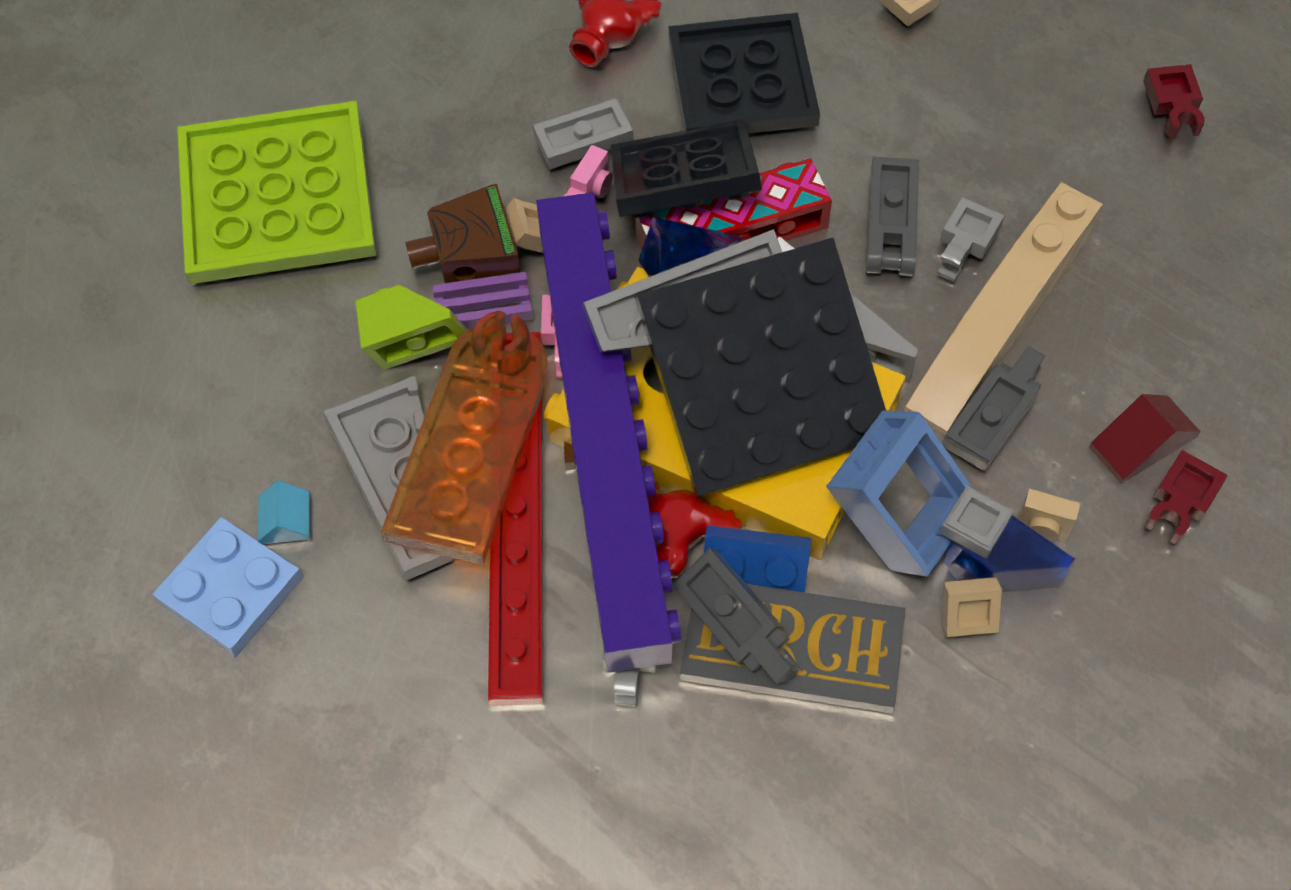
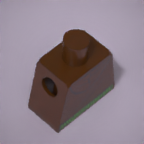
M497 184L486 186L430 208L427 215L432 236L405 242L412 269L439 263L444 283L520 273L518 253Z

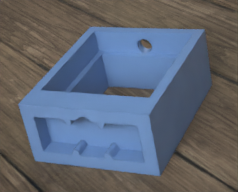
M882 410L826 487L890 571L928 576L952 542L951 539L940 534L941 527L966 486L972 487V485L920 412ZM906 461L930 494V498L906 532L903 533L878 498Z

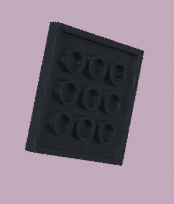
M834 237L635 296L695 496H701L855 448L882 410L886 411Z

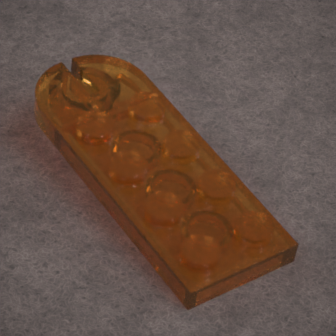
M502 311L492 312L482 317L474 328L463 333L453 344L381 529L383 541L484 565L548 376L546 351L542 343L530 333L527 324L519 315H513L511 321L512 342L504 347V351H502L507 333L505 312Z

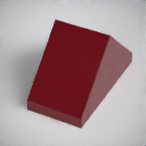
M1141 394L1091 442L1089 448L1120 484H1123L1198 437L1201 431L1168 395Z

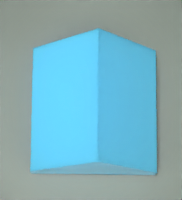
M276 480L258 496V542L261 544L310 540L309 491Z

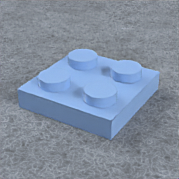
M220 517L154 591L152 596L161 606L236 657L301 581L303 576L299 568Z

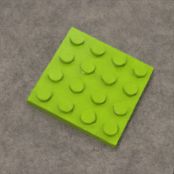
M357 100L177 127L185 275L190 284L377 256Z

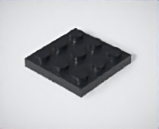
M798 12L668 26L669 44L684 131L741 119L745 120L748 133L819 126L820 111Z
M744 119L611 145L615 196L619 217L630 215L634 218H644L655 214L660 209L676 206L681 209H691L702 205L707 200L723 197L728 200H738L749 196L751 192L762 190L758 166Z

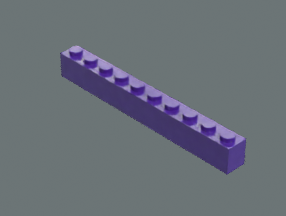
M594 192L536 200L539 230L607 673L672 663V644L681 642V630L677 610L667 611L664 593L673 592L668 560L658 561L655 544L664 543L660 512L650 513L647 497L655 496V483L652 466H642L639 451L647 450V439L643 419L634 420L631 408L632 406H639L636 376H626L624 363L632 362L631 349L600 353L582 307L583 302L611 292L609 280L617 279L613 250L604 251L602 241L610 239L606 210L597 212Z

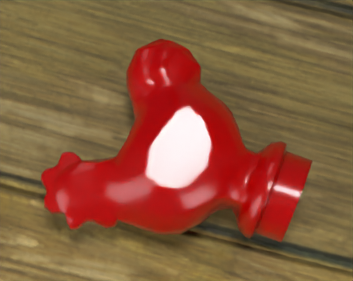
M578 0L579 7L582 10L583 28H579L573 33L572 41L569 44L571 55L585 66L596 67L600 61L608 57L609 49L627 46L635 40L643 26L648 25L652 19L660 17L661 2L658 0Z
M654 480L655 496L647 497L650 513L660 512L664 543L655 544L658 561L668 560L671 578H678L686 568L688 551L705 538L707 525L741 529L742 522L740 519L735 518L734 510L725 511L718 505L711 506L702 497L695 496L692 491L684 489L661 494L658 482Z

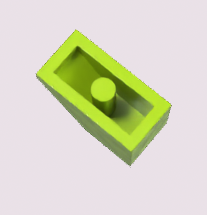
M399 284L393 287L381 288L373 294L355 300L361 349L382 370L471 340L468 329L450 309Z

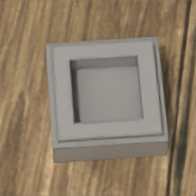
M967 485L944 521L940 534L987 559L1011 520L1014 510Z

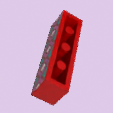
M809 158L796 163H784L775 169L759 173L762 190L751 192L745 198L728 200L723 197L704 201L702 205L691 209H681L676 206L657 210L655 214L648 217L635 218L636 238L650 271L659 274L773 229L777 238L781 237L785 241L828 229L832 199L812 159Z

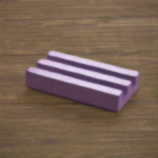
M526 272L432 285L434 302L450 309L452 312L467 309L475 310L454 314L467 329L533 320ZM521 302L519 305L493 308L494 305Z

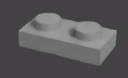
M617 98L533 125L534 138L549 169L583 159L591 145L607 151L611 149L612 144L633 141V129Z

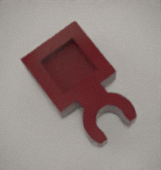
M1192 65L1147 69L1143 82L1154 115L1168 114V120L1165 125L1167 135L1171 139L1176 138L1181 127L1180 123H1184L1190 126L1193 136H1199L1205 122L1204 115L1199 110L1203 96Z
M1181 450L1154 494V497L1163 502L1153 507L1146 520L1145 528L1152 530L1158 520L1167 519L1175 526L1170 542L1173 544L1178 543L1190 527V517L1198 522L1202 520L1228 475Z

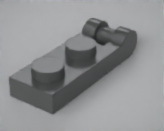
M873 157L866 273L880 274L881 269L898 270L899 275L914 276L917 243L919 160ZM883 243L900 245V252L883 251Z

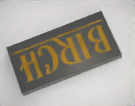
M747 584L784 627L782 630L790 638L782 647L788 651L801 670L789 682L784 684V682L775 683L762 666L756 672H752L745 664L738 663L691 607L680 680L893 714L896 703L906 608Z

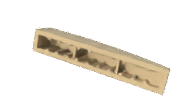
M1062 182L1058 185L963 316L909 399L904 411L920 412L931 428L946 435L988 375L1000 363L1091 238L1103 206L1102 203Z

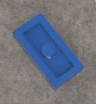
M707 525L704 553L709 548L717 549L746 584L805 593L811 538Z

